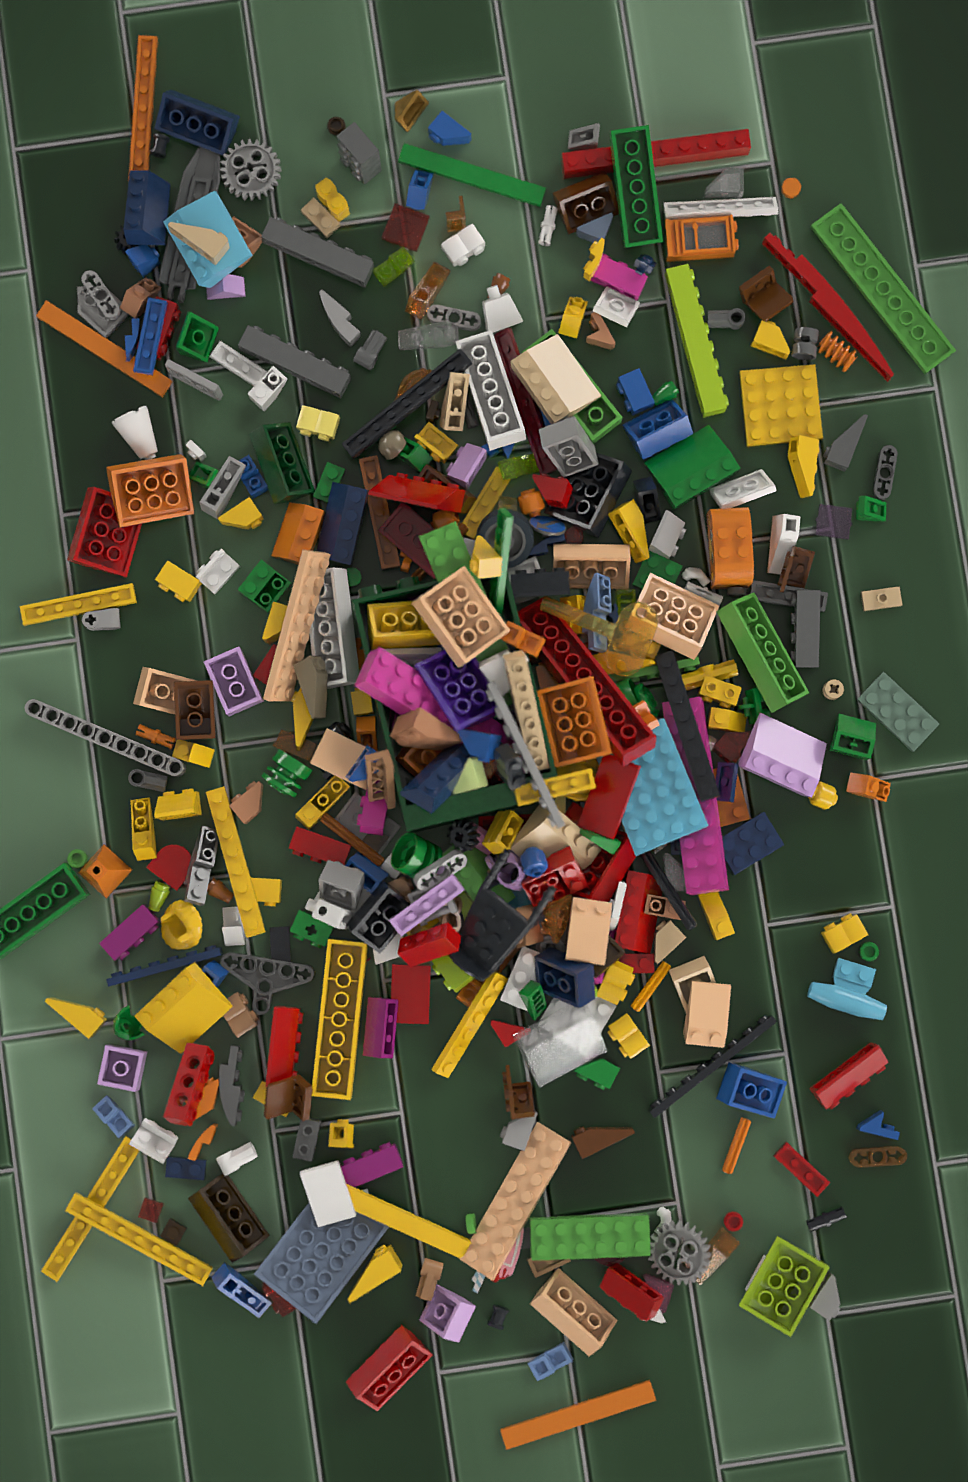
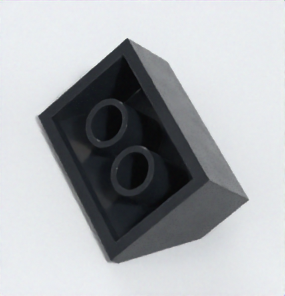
M565 567L553 568L554 572H546V569H534V573H527V570H515V574H511L513 596L530 597L571 594L569 571H565Z
M383 880L346 925L352 934L381 954L398 933L389 920L411 905V902Z

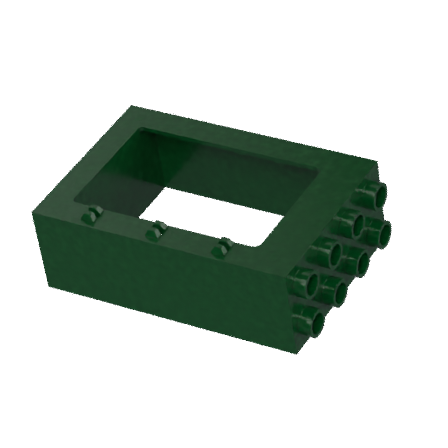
M507 571L503 601L506 623L509 621L521 627ZM419 576L400 579L396 581V590L382 593L381 585L368 586L358 590L359 598L352 600L365 660L368 653L372 651L368 636L367 604L408 601V597L425 594L437 586L438 581L436 577L432 582L420 584ZM491 577L479 578L486 596L489 598ZM527 661L550 767L548 772L541 773L544 780L556 777L557 772L530 661ZM375 699L386 750L389 751L394 766V783L406 833H415L449 825L463 818L470 820L480 816L495 814L498 811L512 810L540 803L535 802L518 806L514 790H510L505 783L449 796L432 814L400 795V791L407 785L406 778H410L411 781L415 777L395 760L396 756L405 746L399 745L396 740L390 737V708ZM527 772V773H525V774H526L525 784L530 783L529 780L532 779L531 776H529V775H528V772Z

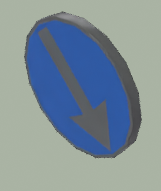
M539 515L529 520L531 528L541 533L542 537L549 538L550 535H562L566 531L565 524L553 517Z

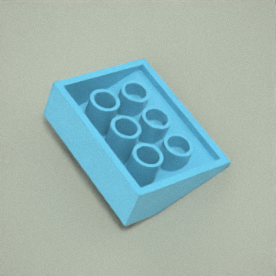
M213 191L177 210L163 221L168 231V224L174 222L213 229L217 233H223L228 238L229 250L214 265L170 233L199 286L212 288L253 256L217 191Z

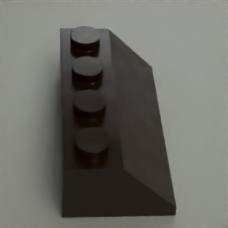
M223 1173L188 1198L232 1263L244 1257L270 1236L229 1175L224 1176Z

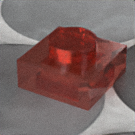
M145 1197L138 1217L157 1223L164 1203Z

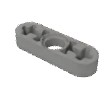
M92 270L84 272L82 283L105 317L109 320L118 319L121 315V309L100 277ZM91 276V278H94L93 280L97 287L94 288L92 284L88 282V277ZM99 291H105L106 297L103 300H98L96 294ZM109 303L115 313H108L109 309L105 304Z
M432 305L427 311L428 320L433 324L467 331H476L481 326V318L475 312L441 305ZM437 310L440 315H444V312H447L446 321H443V316L433 318L431 313ZM453 313L458 314L460 317L456 323H452L449 320V316ZM462 315L465 316V320L470 321L472 318H475V321L478 323H474V325L471 326L469 321H464L463 325L461 324L463 321Z
M460 850L451 851L418 872L414 877V884L421 891L431 889L451 874L464 868L467 863L466 856ZM439 867H445L442 874H436V870Z

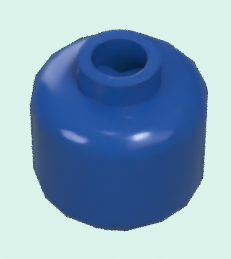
M536 847L526 849L520 857L523 871L528 876L540 877L548 868L544 851Z

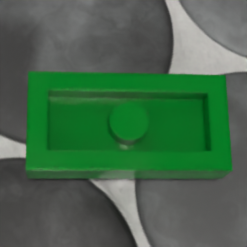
M327 462L313 498L328 503L332 482L340 483L345 469Z

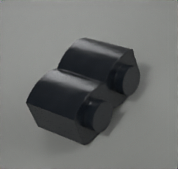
M508 743L494 750V759L497 762L498 776L512 791L523 786L526 777L522 771L523 761Z

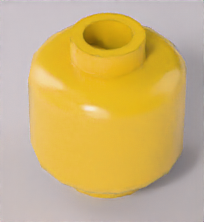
M820 781L812 798H808L812 805L828 809L836 804L838 795H836L835 787Z

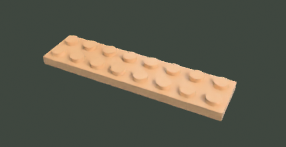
M302 550L264 693V700L288 702L292 700L298 679L293 665L304 659V651L309 640L311 625L314 622V614L319 603L320 591L324 584L325 572L329 566L330 554Z
M536 1123L529 1136L525 1151H520L477 1227L476 1234H473L467 1252L460 1258L461 1261L487 1278L495 1279L571 1144L569 1140L543 1124Z

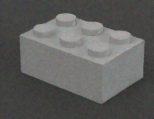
M575 416L539 429L542 448L563 477L598 465L595 446Z

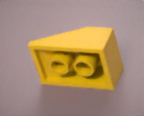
M194 789L182 790L181 794H175L174 791L164 792L163 796L158 797L154 814L155 818L165 821L202 815L199 792H194Z
M384 1244L375 1250L374 1255L350 1292L348 1298L350 1303L401 1272L403 1264L391 1244L388 1246Z

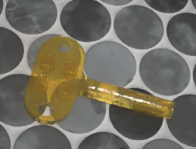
M548 596L543 598L540 610L607 637L609 645L606 650V663L612 672L620 676H630L640 670L646 659L659 622L654 608L644 602H634L626 606L615 623ZM641 607L646 609L647 616L640 617L637 614V609ZM624 661L627 665L626 670L618 669L617 662Z

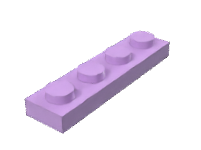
M451 874L389 921L400 936H402L465 889L455 875Z

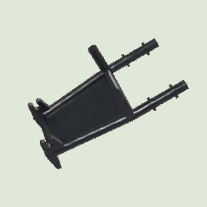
M504 849L500 855H497V861L492 869L487 871V877L481 884L459 931L461 935L459 951L448 955L461 970L480 981H484L499 970V966L503 964L505 958L530 929L545 920L543 910L549 901L553 900V895L556 892L555 887L549 886L547 891L542 893V899L536 907H533V912L529 919H527L492 891L493 887L500 884L499 880H497L498 872L508 862L507 858L511 853L508 849Z

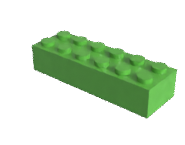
M551 329L522 351V353L557 334ZM581 366L601 394V397L573 416H575L594 444L618 426L623 417Z
M754 592L716 611L771 713L809 694Z
M647 1213L529 1218L532 1261L651 1256L649 1215Z

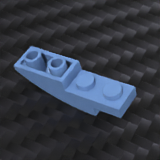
M595 573L585 600L582 633L588 635V649L603 653L607 651L606 615L612 613L610 577Z

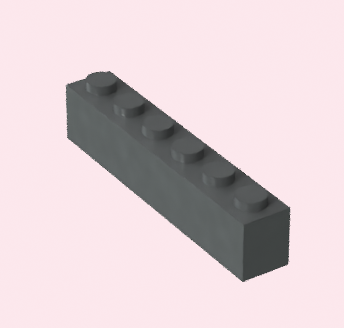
M270 217L261 236L264 244L364 288L366 287L374 270V262L371 258L365 255L359 256L350 248L345 247L343 249L338 247V244L331 240L324 241L315 233L311 232L308 234L297 225L292 227L281 218L277 217L274 219Z
M248 325L238 344L240 351L340 399L351 380L347 369L341 366L336 368L331 365L330 361L324 358L321 360L315 358L312 352L307 350L303 352L297 349L298 346L291 342L286 344L281 341L280 337L274 334H265L264 330L258 326L251 327Z

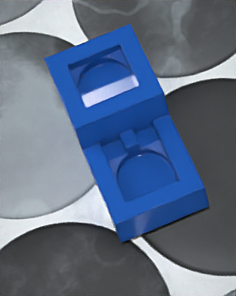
M132 318V335H125L126 362H130L133 358L139 342V318Z

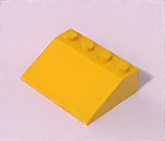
M194 962L176 976L135 1017L148 1032L181 1054L185 1050L186 1043H194L229 1011L233 1005Z

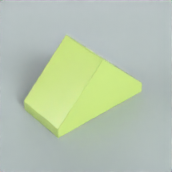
M478 757L468 759L453 791L454 794L465 793L488 786L483 763L478 761Z

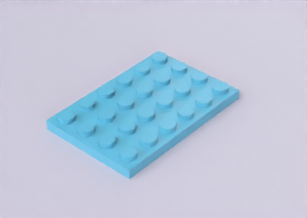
M664 718L658 720L659 726L652 729L656 735L655 748L632 761V763L640 765L641 769L621 821L636 856L709 826ZM603 756L596 758L599 765Z

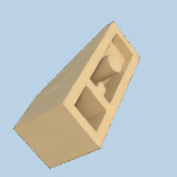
M174 222L168 224L170 233L214 265L220 261L230 248L228 238L221 232L217 233L213 229Z
M450 372L440 417V427L444 430L463 431L470 374Z

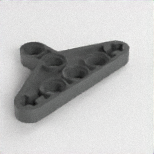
M228 952L221 958V964L227 971L255 991L252 1007L254 1012L259 1015H263L270 1010L273 993L308 983L315 977L314 968L306 964L235 952ZM232 956L233 960L239 961V957H242L240 961L241 969L237 968L239 964L236 963L228 966L229 964L225 960ZM246 959L254 961L253 969L248 970L245 968L244 962ZM265 962L273 964V971L271 973L263 970ZM284 965L291 966L292 974L290 976H285L282 973ZM296 966L299 967L298 971H305L307 968L311 976L304 979V975L297 974L298 978H294ZM262 981H267L270 984L268 992H263L260 989ZM259 1000L266 1002L267 1008L265 1011L257 1009V1002Z

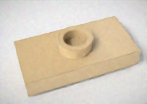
M900 586L861 592L863 611L902 606Z

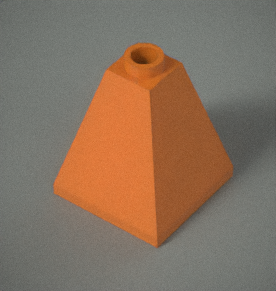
M103 844L78 874L107 899L132 869Z

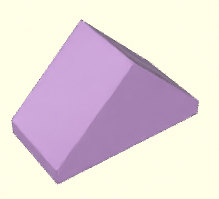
M228 274L212 288L207 287L208 300L245 297L244 277Z

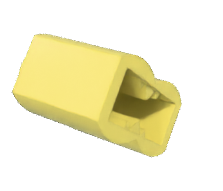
M302 405L296 428L304 436L310 437L313 434L318 435V439L323 441L334 440L340 417L331 412Z

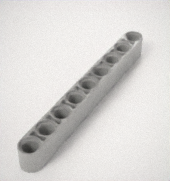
M32 699L25 704V712L31 717L171 776L181 777L185 773V764L176 758L41 701ZM34 704H38L39 711L33 714L31 708ZM55 711L57 718L54 721H50L49 714ZM69 719H73L75 722L74 726L68 729L66 723ZM87 726L92 728V733L89 736L84 734V729ZM108 733L110 736L109 741L102 743L101 737ZM122 741L127 742V748L124 751L119 749V744ZM140 748L145 750V755L142 758H138L136 755L137 750ZM160 755L163 761L160 765L156 766L154 758ZM174 763L180 764V770L177 773H173L171 770Z

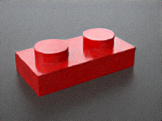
M654 953L625 954L618 960L633 967V973H654Z

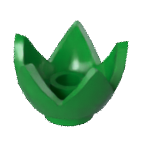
M130 1005L124 1007L115 1016L113 1030L117 1037L123 1040H135L145 1035L143 1032H140L143 1025L137 1020L135 1015H131Z

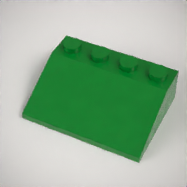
M710 425L705 426L644 462L673 511L736 475L741 469L732 453Z

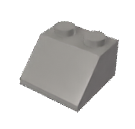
M666 510L648 550L667 559L670 556L674 557L679 547L676 546L678 538L682 540L686 529L683 528L685 522Z
M328 860L319 877L320 898L356 910L364 885V872L358 868L344 866L338 861Z

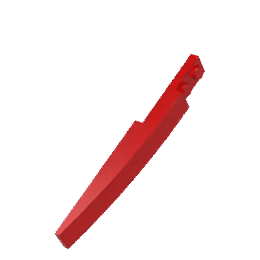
M769 233L764 238L762 244L813 295L809 301L811 305L888 382L894 373L849 307L802 254L796 259L794 253L790 249H786L777 236Z

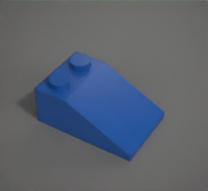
M728 1062L716 1099L729 1106L775 1119L787 1081Z

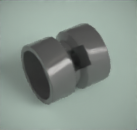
M809 327L796 328L794 332V341L796 343L793 344L791 356L799 360L816 359L817 346L815 344L818 343L819 331Z

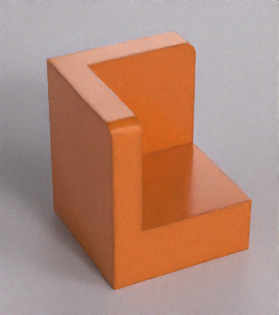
M644 700L633 706L651 730L659 726L658 720L650 713Z

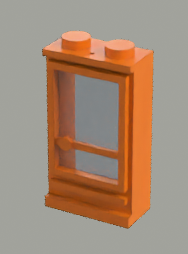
M733 214L717 217L665 219L663 226L666 229V262L734 257L735 252L738 251V239H735L734 232H737V222L733 221Z

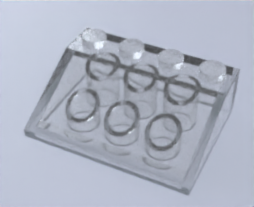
M569 1004L512 1035L539 1088L608 1051L587 1004L580 1009Z

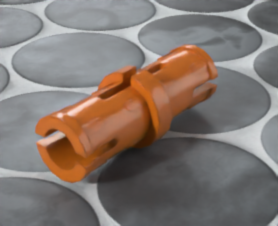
M142 724L139 725L138 729L144 732L136 731V736L148 739L153 744L158 743L172 750L174 744L167 741L175 743V737L163 734L161 730H153Z

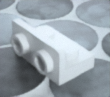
M222 549L219 552L216 550L210 556L208 564H203L197 570L196 578L214 594L240 568V565Z
M145 1118L130 1141V1145L163 1164L174 1148L178 1137L173 1132L158 1126L156 1122Z

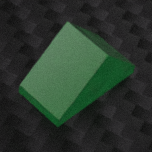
M196 461L189 473V479L208 490L219 471L216 468Z

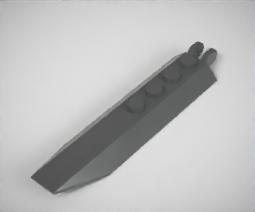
M199 146L183 172L174 213L213 191L218 192L220 184V154ZM169 233L158 281L169 286L167 300L169 301L174 297L175 287L180 288L178 301L179 303H184L186 290L195 289L197 281Z

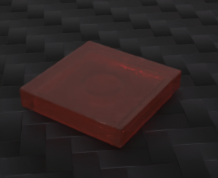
M395 203L382 235V240L417 252L430 216Z

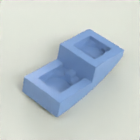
M108 1095L92 1108L103 1123H106L120 1139L135 1126Z
M562 1342L528 1362V1365L536 1380L539 1381L553 1374L555 1370L571 1363L573 1357L566 1344Z

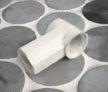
M250 1141L234 1151L230 1150L219 1156L216 1160L224 1176L239 1169L241 1165L255 1159L258 1155Z

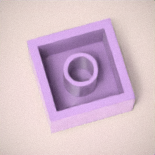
M113 1044L105 1045L97 1084L133 1092L140 1090L148 1051Z

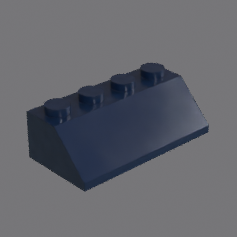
M168 90L163 92L154 129L224 155L235 136L240 116L179 92Z
M130 170L124 220V234L127 245H165L167 228L163 221L168 218L171 185L149 170Z
M332 482L317 546V551L330 554L329 560L353 565L369 490Z
M464 743L443 749L400 791V795L432 814L453 793L468 759L476 756L469 754Z

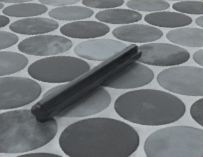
M647 851L640 854L686 929L692 930L697 925L696 921L652 852Z

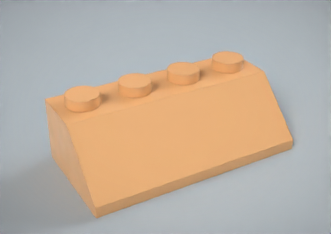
M553 544V568L565 567V571H569L570 588L589 589L594 574L599 573L610 577L611 589H629L630 545Z
M559 1268L539 1289L530 1303L588 1356H591L602 1347L617 1322L615 1317Z

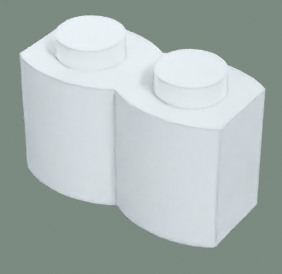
M471 224L444 241L441 246L453 266H462L468 261L470 256H477L484 251L485 241L475 226Z

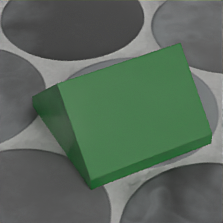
M188 312L176 345L179 354L202 362H208L219 327L192 312Z

